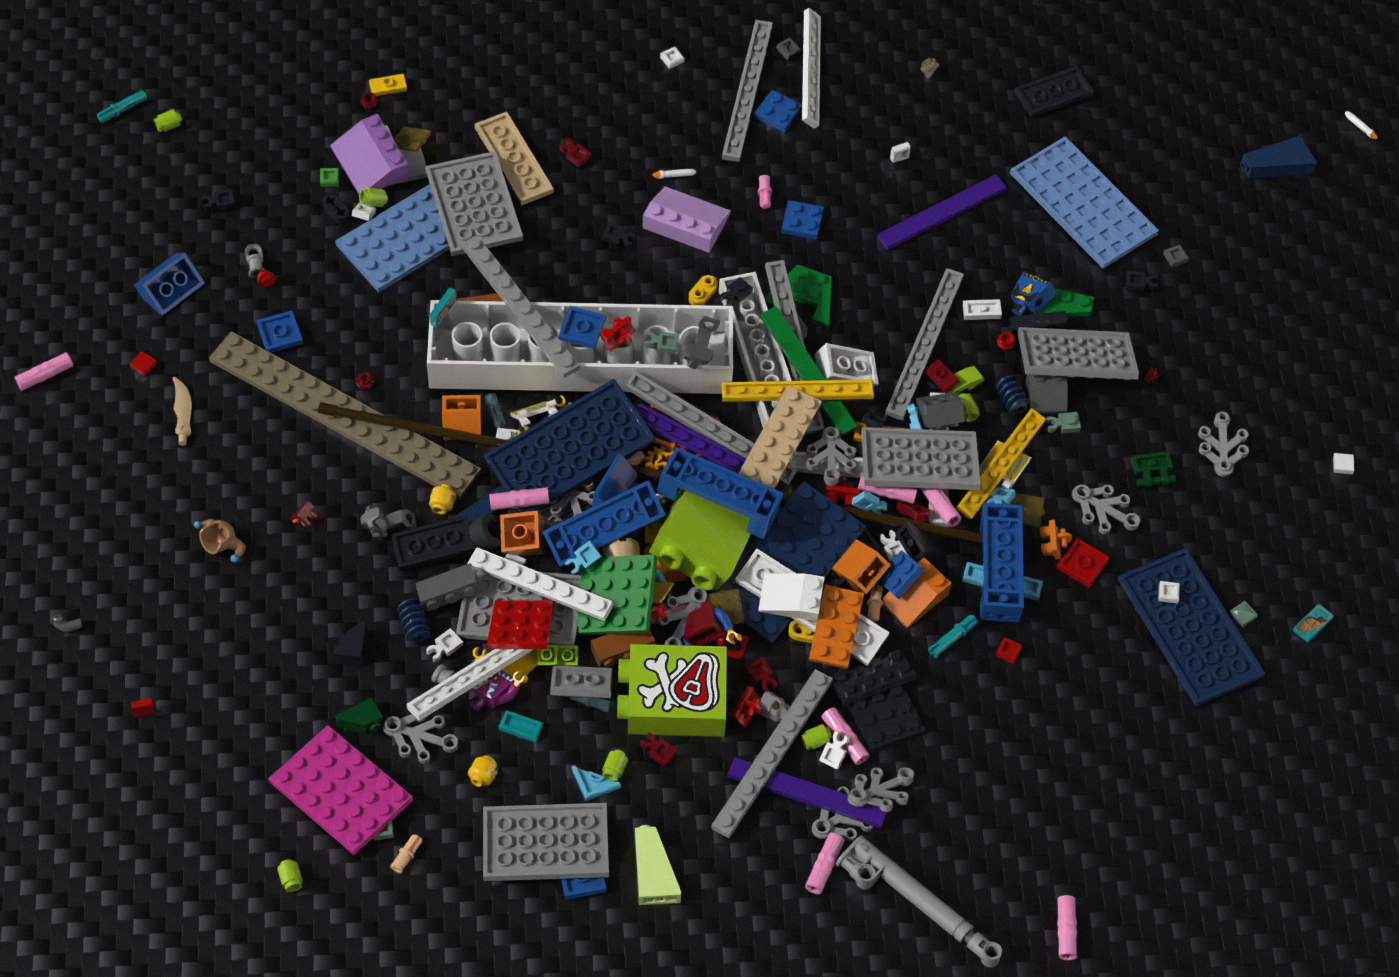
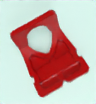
M728 615V617H729V619H730V621H731V623H732V617H733V615ZM725 632L724 636L718 638L717 646L725 647L728 632ZM741 635L742 641H739L734 636L733 640L739 642L742 648L738 651L727 650L728 657L738 660L742 659L749 640L747 636Z

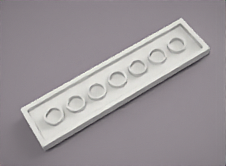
M756 549L736 577L735 582L756 596L761 597L764 574L796 573ZM859 614L851 656L868 666L889 636V632ZM792 618L815 633L816 621Z

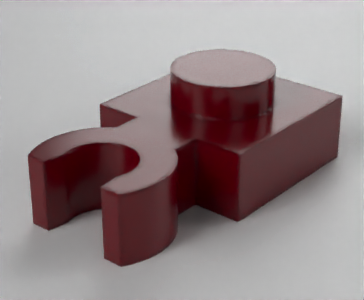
M569 138L566 139L568 146L559 144L560 151L566 153V158L577 167L582 166L591 158V152L579 143L574 146L573 141Z
M764 658L746 666V671L755 685L762 684V691L764 693L769 691L767 685H772L775 690L777 689L776 680L771 678L773 677V672Z
M648 732L647 738L651 742L646 743L641 740L640 746L645 750H650L649 756L665 767L677 754V749L662 738L657 742L655 736Z

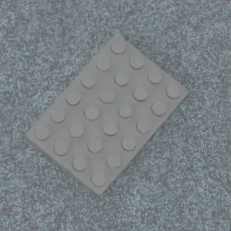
M496 151L425 166L452 256L464 254L465 251L462 249L461 243L478 235L487 248L523 240V234Z
M1019 327L1018 329L1025 374L1033 376L1138 379L1139 371L1128 332Z
M862 427L864 486L980 490L981 482L976 432Z
M475 569L482 592L462 599L456 635L459 638L488 640L495 600H542V598L538 594ZM540 572L580 588V575ZM554 602L548 645L575 646L578 621L577 610Z
M607 803L483 807L484 881L609 877Z

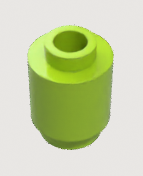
M174 109L157 115V118L154 119L159 132H166L180 126V121H182L180 113L178 111L175 112Z
M365 188L359 194V201L365 206L383 207L388 200V195L384 189Z
M965 393L960 394L958 397L963 400L965 420L967 422L976 420L980 414L979 408L972 396Z
M823 724L811 728L801 735L806 750H814L826 745L827 742H830V738H832L829 727H825Z
M621 750L609 752L602 768V775L606 779L617 781L618 778H621L628 762L626 754Z
M291 859L282 861L277 868L282 887L287 892L299 890L302 887L301 883L303 880L298 863Z

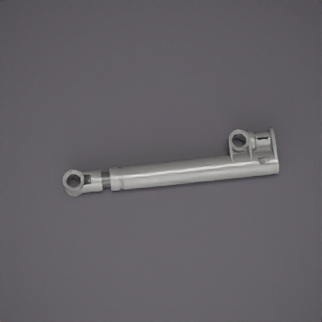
M862 835L838 858L835 865L837 867L842 866L847 870L859 888L869 889L882 878L951 936H954L960 943L966 942L967 947L981 958L985 966L995 967L998 965L1002 954L999 944L990 942L979 932L975 933L973 931L974 927L969 922H966L964 918ZM865 874L870 876V878L864 879L861 877V875ZM987 952L994 953L996 957L988 956Z

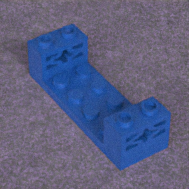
M678 447L675 448L663 469L657 488L658 494L675 500L680 489H684L749 517L746 532L762 539L765 538L772 525L783 497V492Z
M648 480L544 530L543 534L560 570H563L575 564L571 563L567 566L565 562L568 559H575L577 556L574 552L588 541H592L594 546L599 549L644 526L649 528L664 521L666 514Z
M984 503L980 515V533L983 534V594L980 601V620L1019 622L1024 609L1022 505Z

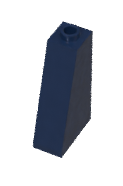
M1301 136L1243 154L1240 167L1248 178L1312 174L1317 161Z

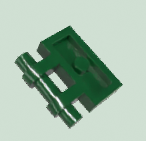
M1169 451L1131 457L1135 476L1143 475V479H1137L1138 487L1145 486L1147 488L1156 484L1168 485L1171 482H1176L1175 475L1167 474V472L1173 470ZM1159 473L1160 476L1151 477L1150 474Z

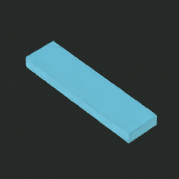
M967 562L962 581L983 587V566ZM1023 576L1024 597L1038 601L1043 581Z

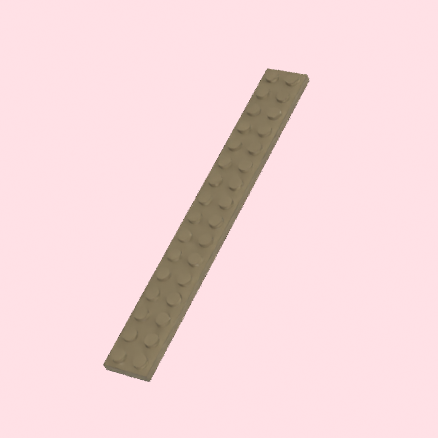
M232 331L209 357L211 363L433 486L449 485L459 500L481 473V468L414 431L318 413L319 404L323 402L343 408L383 415Z

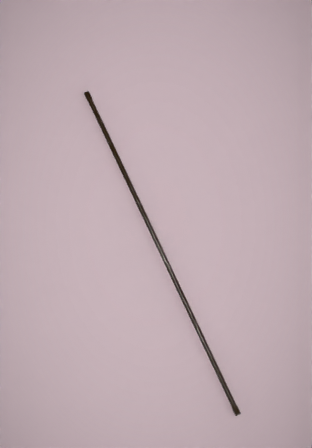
M320 402L318 407V413L340 416L496 448L509 441L343 408ZM630 464L638 476L660 480L662 470ZM783 494L781 504H786L791 496ZM838 505L856 519L902 527L906 522H911L926 533L983 544V534Z

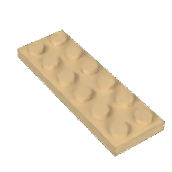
M507 112L475 124V129L488 151H496L503 176L521 206L554 193V188Z
M787 385L738 474L775 489L822 401Z

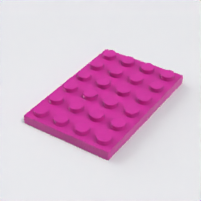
M328 725L268 778L274 787L353 855L413 801V797Z

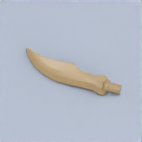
M173 377L176 390L173 410L177 415L175 433L179 437V445L185 446L188 436L191 435V396L187 387L179 379Z

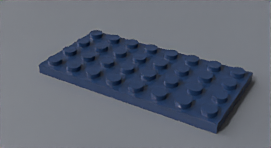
M613 379L486 453L484 459L506 492L548 487L550 504L609 469L617 454L627 458L654 442L655 437L616 380ZM548 504L519 507L518 510L520 513L538 511Z
M803 482L778 512L765 538L758 537L737 562L732 575L718 590H715L710 595V600L723 609L725 607L731 609L729 611L732 613L731 615L773 645L793 619L787 616L758 612L760 597L735 582L736 577L755 550L762 551L796 574L822 576L825 580L831 573L833 566L866 529V525L809 484Z
M1186 548L1118 576L1119 583L1195 706L1264 678L1265 672ZM1160 581L1180 583L1178 603L1158 601Z

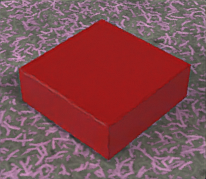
M141 351L130 363V367L146 376L157 364V361Z
M1004 637L996 652V656L1014 664L1022 645Z
M151 698L131 703L135 718L155 713Z

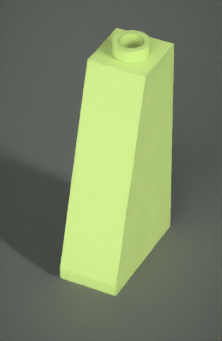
M643 825L635 828L639 905L681 903V890L656 827Z

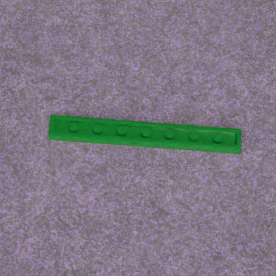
M777 306L761 313V320L803 381L826 380ZM821 400V409L832 425L839 430L841 437L857 429L856 423L840 400Z

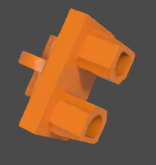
M1049 520V526L1040 528L1042 540L1051 539V542L1041 544L1043 555H1054L1056 560L1061 559L1060 544L1062 548H1066L1067 543L1072 541V535L1067 533L1064 528L1060 529L1059 533L1055 520Z

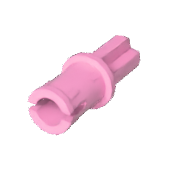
M761 175L759 177L758 195L760 196V206L766 209L771 206L770 195L772 190L770 189V177L768 175Z

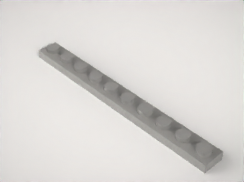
M755 20L722 154V159L740 162L772 31V22Z
M478 235L461 243L462 249L561 376L565 378L580 370L578 362Z
M784 260L767 262L765 268L774 306H777L805 348ZM788 360L792 381H803ZM820 407L805 435L820 433L825 430Z
M946 268L885 414H888V416L904 420L908 410L907 406L912 401L962 282L963 273Z
M637 371L633 372L625 384V389L700 435L747 459L755 443ZM788 464L779 483L788 487L798 470Z
M816 669L814 670L711 825L713 830L730 838L832 684L833 678Z

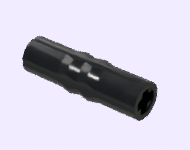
M1065 311L1010 317L1011 332H1018L1019 327L1054 328L1067 326V315Z

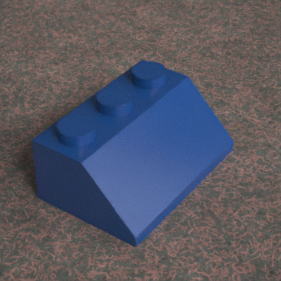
M175 253L134 284L144 301L160 315H164L205 282L185 253Z
M617 454L595 490L592 507L639 485L637 482L638 474L621 454Z

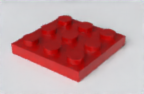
M495 600L487 640L488 649H547L554 601Z

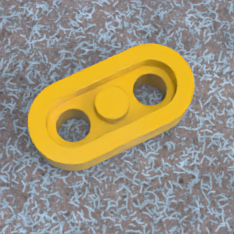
M711 275L703 276L689 292L690 304L705 305L717 290V279Z
M796 620L790 623L788 633L792 639L807 643L813 642V631Z

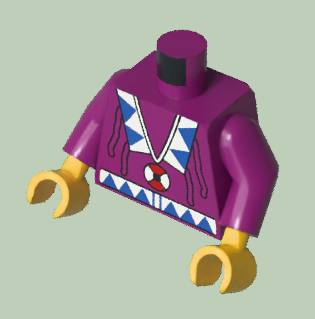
M475 647L473 650V655L476 658L472 660V663L477 661L481 657L485 656L487 654L486 649H484L482 655L479 656V647ZM500 670L470 689V694L474 697L470 705L474 709L480 710L484 704L495 708L497 705L510 702L521 688L520 684L526 683L528 677L524 675L519 680L522 671H516L512 677Z

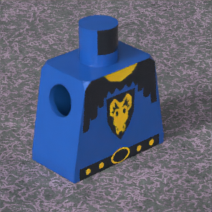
M1023 272L1011 293V297L1016 304L1012 311L1018 316H1021L1025 310L1037 313L1056 294L1051 282Z

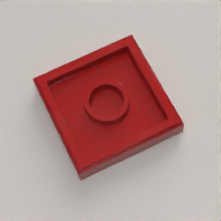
M1077 538L1059 561L1056 568L1090 588L1109 562L1110 557Z

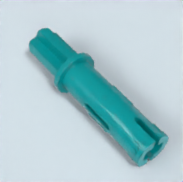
M140 90L118 103L110 104V107L99 112L97 117L101 123L114 116L118 117L120 113L147 100V95L143 90Z
M969 615L959 624L956 623L951 631L928 648L929 653L934 658H937L959 638L965 637L966 633L978 623L976 617Z

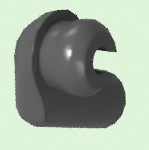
M61 614L53 617L54 627L63 632L83 628L80 618L67 621Z

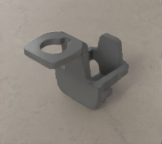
M703 316L699 320L695 344L688 342L682 353V358L687 361L689 368L697 369L699 365L708 364L713 359L714 351L708 349L711 332L716 331L720 325L719 320ZM704 322H711L714 325L706 327Z
M371 505L366 507L365 513L360 517L361 525L369 529L372 536L377 539L388 536V528L402 523L409 529L417 528L415 514L408 509L399 510L384 516V511ZM407 515L410 517L412 524L406 518Z

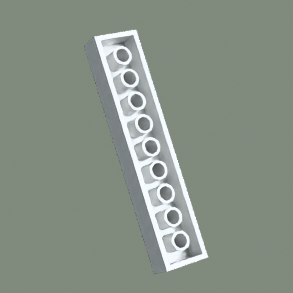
M756 272L721 278L719 281L720 295L723 292H727V286L739 277L753 287V292L741 302L735 299L732 305L733 337L748 382L792 381L780 346L760 318V314L767 311L768 308ZM728 299L722 301L723 306H726ZM754 401L763 428L778 401Z

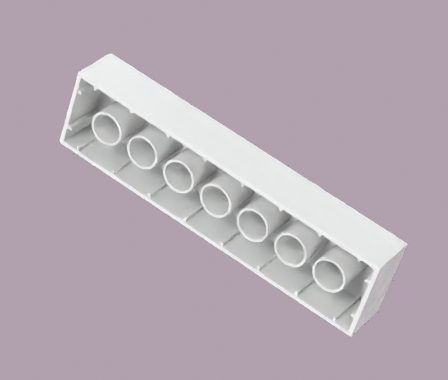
M431 300L430 313L440 300ZM456 301L437 328L432 326L429 320L427 353L429 388L594 391L615 379L623 392H630L624 387L634 371L639 372L671 393L722 394L721 383L732 382L733 306L530 302L557 337L570 306L606 315L603 329H612L613 321L618 317L624 319L626 316H629L632 319L631 323L635 329V332L631 335L632 342L628 345L623 342L613 351L607 350L601 336L595 349L561 341L580 365V370L565 378L561 376L504 302ZM703 316L719 320L720 325L716 331L711 332L708 349L714 351L713 359L708 364L699 365L697 369L689 368L687 361L682 358V353L688 342L695 344L699 320ZM704 322L706 327L714 325L711 322ZM660 331L679 334L676 354L658 352L656 346L653 348L644 347L645 340L651 341V339H646V332H653L656 336L660 335Z

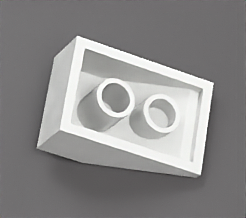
M826 343L815 353L816 365L826 380L873 379V387L879 385L874 352Z
M764 574L758 612L817 622L824 577L811 574Z

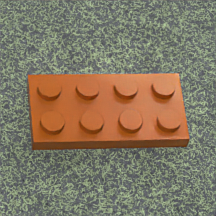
M825 585L809 661L848 669L864 593Z

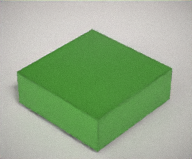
M320 168L321 187L339 186V168Z

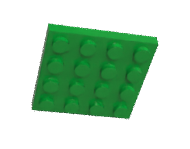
M657 556L601 557L588 568L582 565L580 589L613 602L614 606L605 621L577 610L576 634L649 633Z

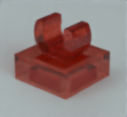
M308 501L297 509L290 520L295 524L301 522L305 527H308L311 523L307 520V516L311 519L317 517L314 512L310 511L313 505Z

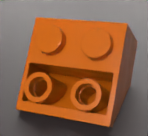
M442 396L443 427L481 435V396ZM443 437V440H456V439H451V438Z
M856 539L833 566L832 570L839 577H845L846 583L854 591L867 594L891 564L877 551Z

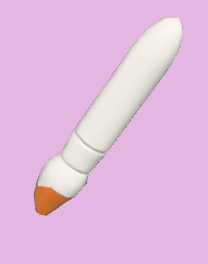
M1345 112L1346 117L1365 132L1371 139L1378 138L1375 131L1370 129L1353 113Z
M694 169L660 170L653 173L652 176L658 179L692 176L696 174V171Z

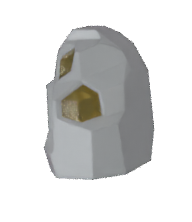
M768 691L763 694L759 703L762 708L760 714L775 722H780L790 708L782 698Z

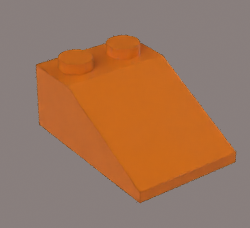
M925 558L918 562L924 571L899 599L889 591L881 600L883 606L906 628H909L950 593L952 583Z

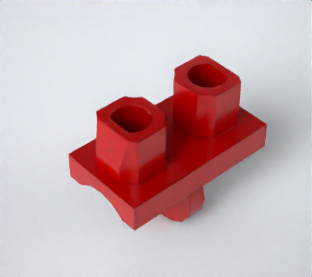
M626 316L624 319L618 317L613 321L612 329L604 328L600 332L601 339L605 342L607 350L613 351L623 342L627 345L632 342L631 335L635 332V329L632 326L631 317Z
M843 477L842 483L838 482L834 486L826 484L825 497L836 505L837 500H844L845 507L851 506L855 508L852 505V498L860 494V489L853 488V484L846 483L847 478Z
M747 686L744 692L738 693L736 697L738 703L736 707L728 710L727 715L741 727L746 728L753 714H760L762 710L759 705L761 697L754 692L753 687Z

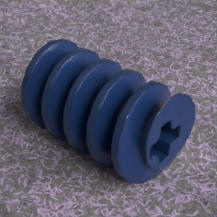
M1009 375L999 378L994 383V386L1001 399H1003L1002 401L1006 405L1009 414L1014 417L1022 415L1027 410V405L1030 401L1026 398L1027 395L1023 392V388L1019 386L1020 383L1016 380L1017 377Z
M417 598L407 599L397 608L402 626L404 627V633L406 634V640L411 643L424 642L431 637V632L428 631L429 626L426 625L427 619L424 618L425 613L422 611L423 606L420 605L421 602Z

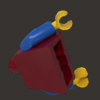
M709 601L701 602L700 608L688 614L686 625L682 630L685 646H703L724 636L725 632H728V642L735 645L733 641L734 636L739 641H742L741 634L733 631L732 628L734 626L728 615Z

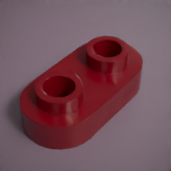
M898 500L896 508L901 514L908 515L914 520L921 522L930 519L931 510L915 501L912 504Z

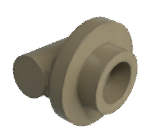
M928 58L921 64V71L925 73L927 78H930L939 64L935 59Z

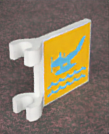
M555 400L511 412L510 415L518 419L522 426L530 424L527 417L548 411L551 416L558 412L555 407Z
M996 442L982 464L979 465L980 475L1004 443ZM1023 453L1019 455L1001 479L1003 481L1002 487L1012 488L1031 460V457Z

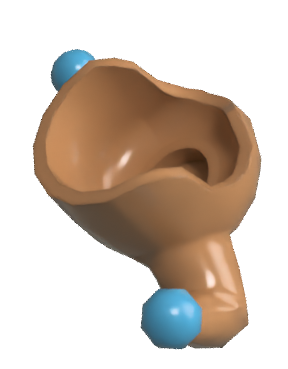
M215 519L194 522L196 529L204 527L200 530L199 537L202 546L207 552L216 554L230 549L235 551V554L231 556V561L234 563L239 561V557L246 550V545L235 537V531L228 522Z

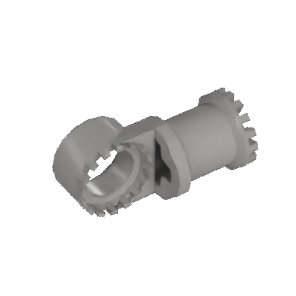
M250 244L245 249L246 261L250 268L249 276L254 279L256 277L257 279L258 274L265 270L262 266V249L257 244ZM257 251L259 254L249 255V252Z

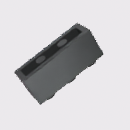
M471 563L416 583L420 602L426 612L482 592L477 573Z

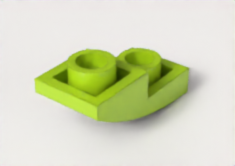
M975 366L968 367L954 374L960 383L948 393L953 392L955 395H958L966 388L970 391L985 379Z
M548 645L547 649H537V665L579 666V646Z

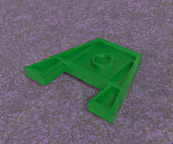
M797 265L787 274L793 300L817 308L812 317V323L829 329L832 277ZM770 291L764 296L767 307L772 308L774 307V302Z

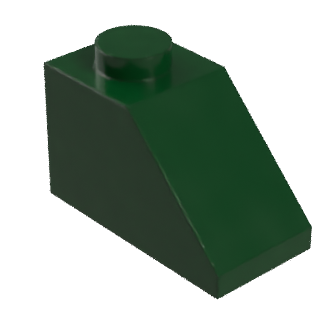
M372 698L335 715L338 728L362 734L376 732L384 724L383 716Z

